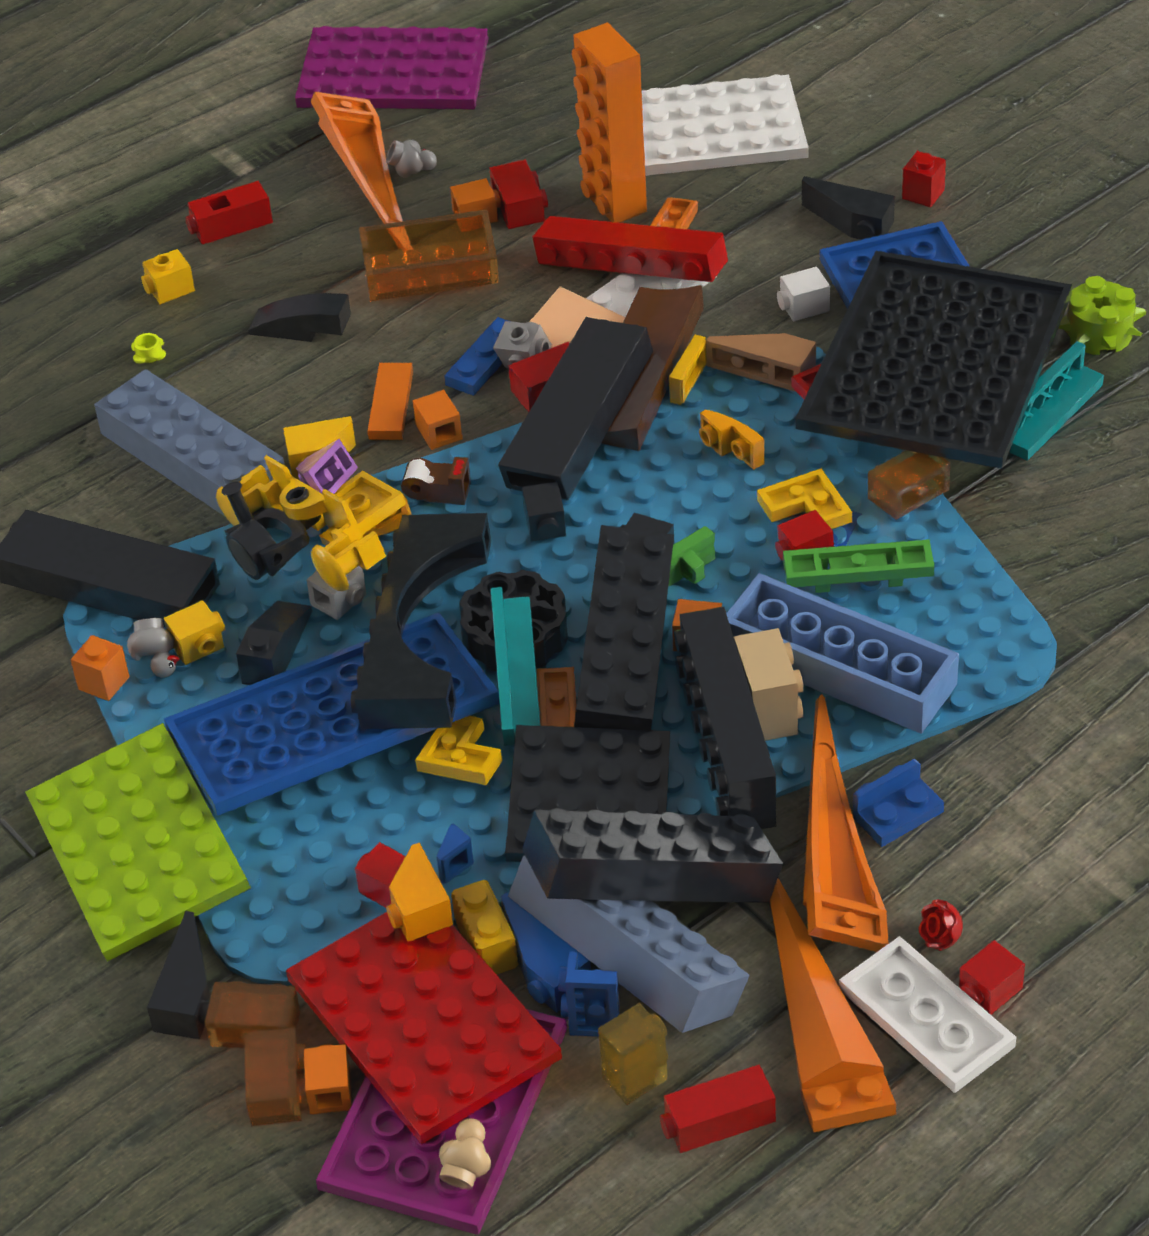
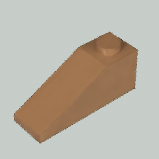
M786 333L709 336L706 340L707 367L795 391L791 387V376L816 366V342Z

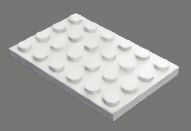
M772 75L770 77L753 79L742 78L726 82L714 81L708 84L681 85L679 87L662 89L651 88L642 91L646 176L808 158V144L789 75Z

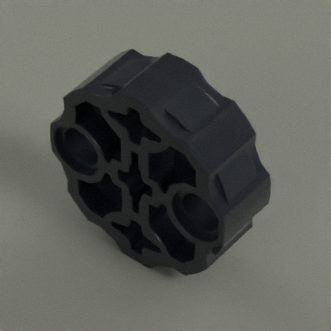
M520 570L516 573L495 572L483 577L476 587L464 593L459 603L462 643L472 657L483 662L487 669L497 672L491 588L502 587L503 599L530 597L536 669L546 665L547 660L552 655L561 652L568 640L565 595L557 584L549 583L542 579L540 573Z

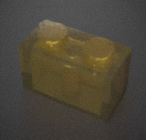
M638 1003L598 1028L602 1078L626 1105L668 1080L667 1061L669 1056L666 1051L665 1041L667 1029L658 1015H650Z

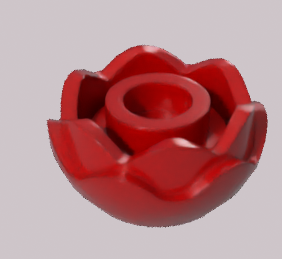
M939 899L933 900L932 904L923 907L921 911L922 922L919 925L918 931L925 940L926 946L938 951L952 947L960 938L963 930V921L958 910L951 903Z

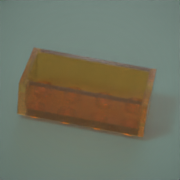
M487 209L359 227L370 302L499 283L497 255Z

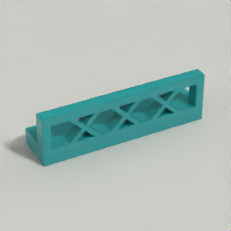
M1076 341L1038 378L1010 448V453L1028 461L1103 386L1104 375L1084 366L1085 344Z
M502 587L491 588L501 726L504 746L515 745L516 725H541L530 597L503 599Z

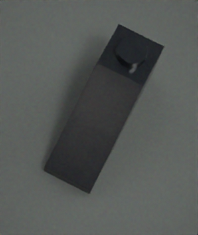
M806 176L802 179V206L849 237L862 240L887 234L894 222L895 196Z
M277 600L248 627L236 652L242 684L252 685L286 671L313 611L312 606Z
M185 911L148 1003L147 1011L153 1032L200 1039L205 1025L211 1024L213 1020L215 1001L211 1000L194 913Z

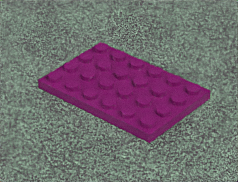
M313 27L295 95L296 108H314L311 104L314 92L368 99L374 108L475 109L488 43L487 28Z
M528 1010L560 1047L567 1031L566 1019ZM551 1066L463 1119L473 1118L482 1123L486 1132L482 1143L484 1144L485 1152L488 1153L491 1159V1167L488 1172L476 1178L470 1190L452 1186L439 1177L443 1167L439 1158L440 1148L447 1141L457 1140L455 1134L460 1122L421 1145L374 1085L365 1077L316 1179L318 1190L479 1235Z

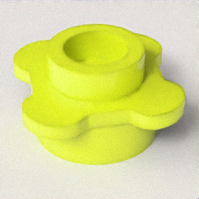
M144 333L137 336L131 344V349L135 351L133 356L134 362L142 364L164 359L166 353L165 350H162L164 345L163 339L153 333Z

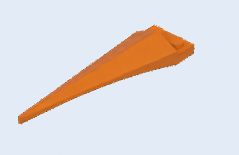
M314 92L311 104L320 118L318 123L408 261L412 264L415 253L394 193L388 164L386 163L380 120L377 112L368 99Z
M821 694L815 701L803 905L807 907L808 935L878 952L889 944L887 913L856 829L836 754L826 700L823 694Z
M778 878L770 899V907L788 1007L801 1097L813 1133L896 1115V1102L885 1077L884 1066L814 940L808 935L804 922Z

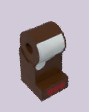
M454 457L453 463L448 464L432 463L427 459L414 458L406 466L401 482V490L411 499L465 505L471 485L469 459Z

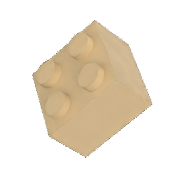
M779 628L734 636L765 741L798 735V719L803 718V707L798 693L803 692V681L800 670H793L792 668L794 658L790 643L783 642Z

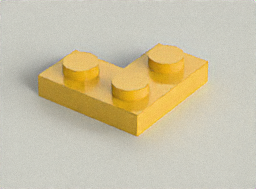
M822 468L757 490V501L771 522L804 511L808 513L816 510L831 529L852 523V511Z
M467 716L452 722L451 728H437L416 757L415 762L418 772L487 785L503 759L501 749L475 744L485 730L483 718Z

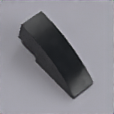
M317 293L293 296L272 302L258 309L249 328V335L312 342L316 333L342 336L351 316L348 294Z

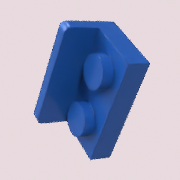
M916 759L904 765L894 767L889 773L871 783L863 784L853 794V819L880 847L885 846L944 812V801L920 778L921 764Z
M569 952L567 967H560L559 992H566L562 993L561 1018H568L569 1035L619 1038L620 1011L617 971H603L599 969L579 970L578 952Z

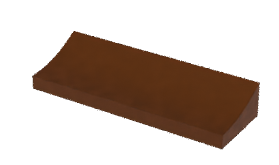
M702 285L681 289L639 287L623 323L647 327L653 353L601 444L640 451L669 387V376L683 355L704 309Z

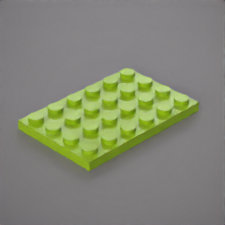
M164 723L25 791L107 962L180 925L185 911L193 912L194 917L251 888Z

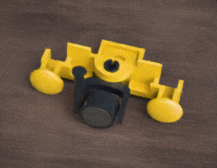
M268 455L264 457V460L272 475V481H270L265 468L259 465L243 476L241 481L232 482L217 489L216 499L226 519L233 525V527L224 530L227 535L226 543L237 564L248 576L258 580L268 573L273 577L298 551L309 544L310 538L306 530L312 527L319 531L327 525L329 529L319 535L325 547L316 544L311 550V558L321 578L331 588L340 592L346 591L349 588L346 577L349 572L358 566L368 570L386 557L377 533L372 531L364 538L363 534L406 505L402 492L363 470L345 482L335 494L326 489H323L322 493L294 478L287 466ZM261 507L266 509L255 517L251 515ZM276 528L287 532L291 537L276 544L266 529Z

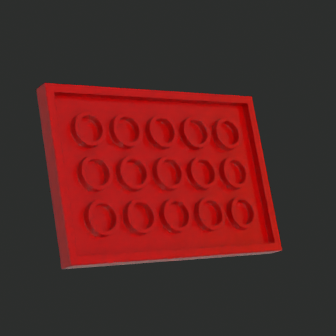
M385 912L286 969L289 982L340 1045L346 1044L348 1055L421 1145L562 1059V1051L559 1045L453 925L408 942L400 927L397 929L393 928L388 914Z

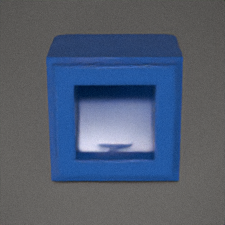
M453 823L449 826L436 856L439 879L443 885L474 863L471 838Z

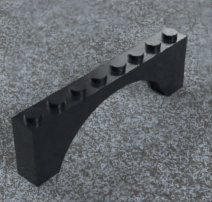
M487 513L402 515L399 529H395L393 532L394 549L389 551L387 555L388 572L382 574V595L376 597V618L370 620V642L364 643V665L359 666L357 670L358 688L351 693L352 713L358 714L360 729L452 727L457 703L452 673L438 669L416 656L405 644L402 635L412 611L427 594L459 573L487 563L492 542Z

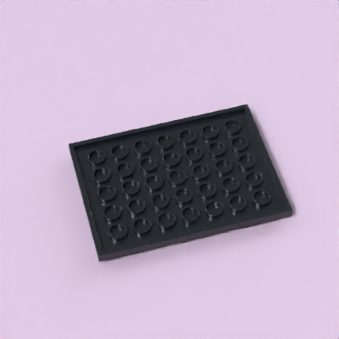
M875 251L795 418V429L1002 469L1071 298L1072 284Z

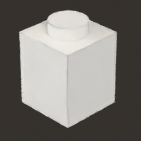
M817 266L780 276V291H777V301L781 310H786L793 322L830 311V285Z

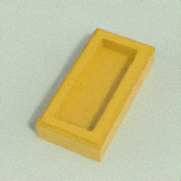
M700 335L693 336L670 374V403L682 405L705 368L706 337Z

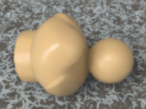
M473 1118L463 1120L456 1128L455 1135L457 1140L447 1141L441 1146L439 1158L443 1167L439 1177L444 1182L461 1189L470 1190L475 1179L484 1175L490 1169L491 1159L488 1153L485 1152V1147L482 1143L486 1132L480 1121Z

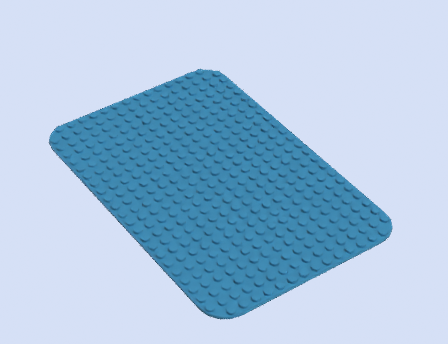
M816 347V366L823 362L826 355L819 347ZM707 364L682 405L670 403L668 387L640 451L600 444L569 500L561 499L565 515L566 536L531 542L524 514L522 491L508 489L504 483L498 464L522 423L421 457L432 463L448 464L453 463L454 457L469 459L471 485L465 505L425 502L424 500L411 499L404 494L412 515L487 513L492 541L486 564L459 573L437 586L415 607L406 625L439 612L462 642L459 603L467 590L473 589L481 582L483 577L495 572L516 573L520 570L540 573L542 579L549 583L557 584L565 595L568 640L561 652L552 655L547 660L546 665L538 669L574 667L576 706L601 525L621 527L623 524H627L635 512L674 524V544L704 526L715 533V560L704 566L705 578L696 584L683 578L675 584L668 586L651 730L670 731L667 812L681 815L708 813L718 816L715 797H719L717 790H710L707 776V768H711L709 761L703 762L701 758L699 739H702L701 733L695 734L693 730L691 711H694L693 705L687 706L685 702L683 684L686 683V679H679L677 674L675 657L681 656V653L673 651L672 623L678 599L722 603V607H725L727 613L758 573L786 584L784 563L779 558L775 547V542L778 541L777 525L806 514L804 511L771 522L757 501V490L822 468L850 510L862 513L857 518V525L846 546L930 539L935 566L934 576L903 579V586L888 587V580L830 584V592L816 593L815 586L795 588L959 653L957 685L922 734L803 685V692L798 693L803 707V718L798 719V735L765 741L776 774V798L810 785L815 701L821 694H823L826 700L840 771L843 772L1021 702L1044 687L1055 670L1057 642L1048 623L907 450L795 429V418L804 401L797 392L707 367ZM710 410L740 421L756 431L764 438L765 464L753 470L743 460L736 458L733 451L721 457L714 449L707 447L699 435V429L701 428L700 412ZM408 462L373 474L372 476L399 491L401 490V482ZM232 524L170 545L169 547L215 558L220 585L206 605L212 612L217 611L220 614L225 625V631L221 632L224 648L187 665H184L180 659L176 663L174 673L169 677L161 678L152 672L150 663L154 655L142 656L139 661L134 660L130 656L127 640L134 633L133 622L138 620L68 601L63 619L66 637L74 655L91 635L123 647L130 677L110 701L94 696L116 745L161 723L165 725L164 718L249 686L242 684L236 656L248 627L277 600L310 605L306 579L316 571L311 558V550L316 544L325 547L319 535L329 529L327 525L319 531L312 527L306 530L310 538L309 544L298 551L273 577L267 573L258 580L252 579L241 569L228 549L226 543L227 535L224 530L233 527ZM840 526L832 529L838 538L837 544L843 543L847 538L845 528ZM276 528L266 529L276 544L291 537L287 532ZM394 531L378 536L386 557L368 570L363 569L366 596L358 605L353 606L338 620L312 606L313 611L286 671L370 639V620L376 618V597L382 595L381 579L382 574L388 572L387 555L389 551L394 549ZM173 648L169 651V654L178 656ZM475 659L499 691L497 672L487 669L483 662ZM500 704L470 715L483 718L485 729L475 744L501 749L503 761L487 785L417 771L415 759L436 729L218 816L186 764L251 886L250 889L197 916L213 951L231 972L254 983L279 986L292 985L287 978L286 969L387 912L385 907L359 893L355 867L359 859L364 854L369 853L379 842L404 856L407 855L413 844L420 842L439 878L436 856L452 823L471 838L474 860L473 865L443 885L450 899L453 925H456L451 897L454 889L481 880H487L501 907V896L506 892H510L521 862H507L505 858L515 745L504 746Z

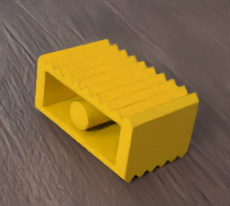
M481 880L454 889L451 897L454 919H456L460 934L496 975L516 968L519 965L517 961L516 938L489 882Z

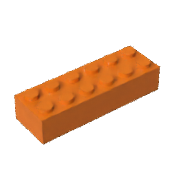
M607 22L573 35L574 49H572V58L576 68V76H574L573 82L578 102L575 104V110L579 118L577 137L581 145V155H579V164L583 175V180L580 182L581 190L586 198H590L595 203L602 215H606L611 222L620 223L647 212L640 54Z

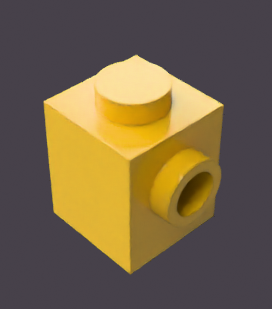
M178 249L142 262L145 273L144 276H141L143 287L148 295L153 294L159 304L195 291L191 266Z
M203 600L163 618L166 629L174 637L173 649L184 665L224 648L221 633L225 631L224 622L217 611L212 612Z

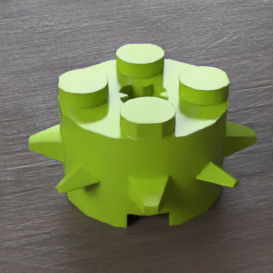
M1101 276L1088 277L1084 284H1080L1072 290V295L1066 308L1067 313L1063 316L1058 329L1065 330L1070 337L1071 345L1076 341L1085 344V353L1100 355V350L1116 349V352H1119L1129 345L1133 335L1142 336L1143 333L1134 327V322L1145 316L1146 311L1143 308L1136 307V295L1133 289L1106 281Z

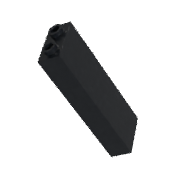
M585 317L498 464L506 488L522 491V487L557 482L561 499L569 500L653 353L647 327Z
M25 510L18 521L12 524L9 533L0 543V583L136 620L163 619L202 600L207 604L220 585L215 558L30 510Z

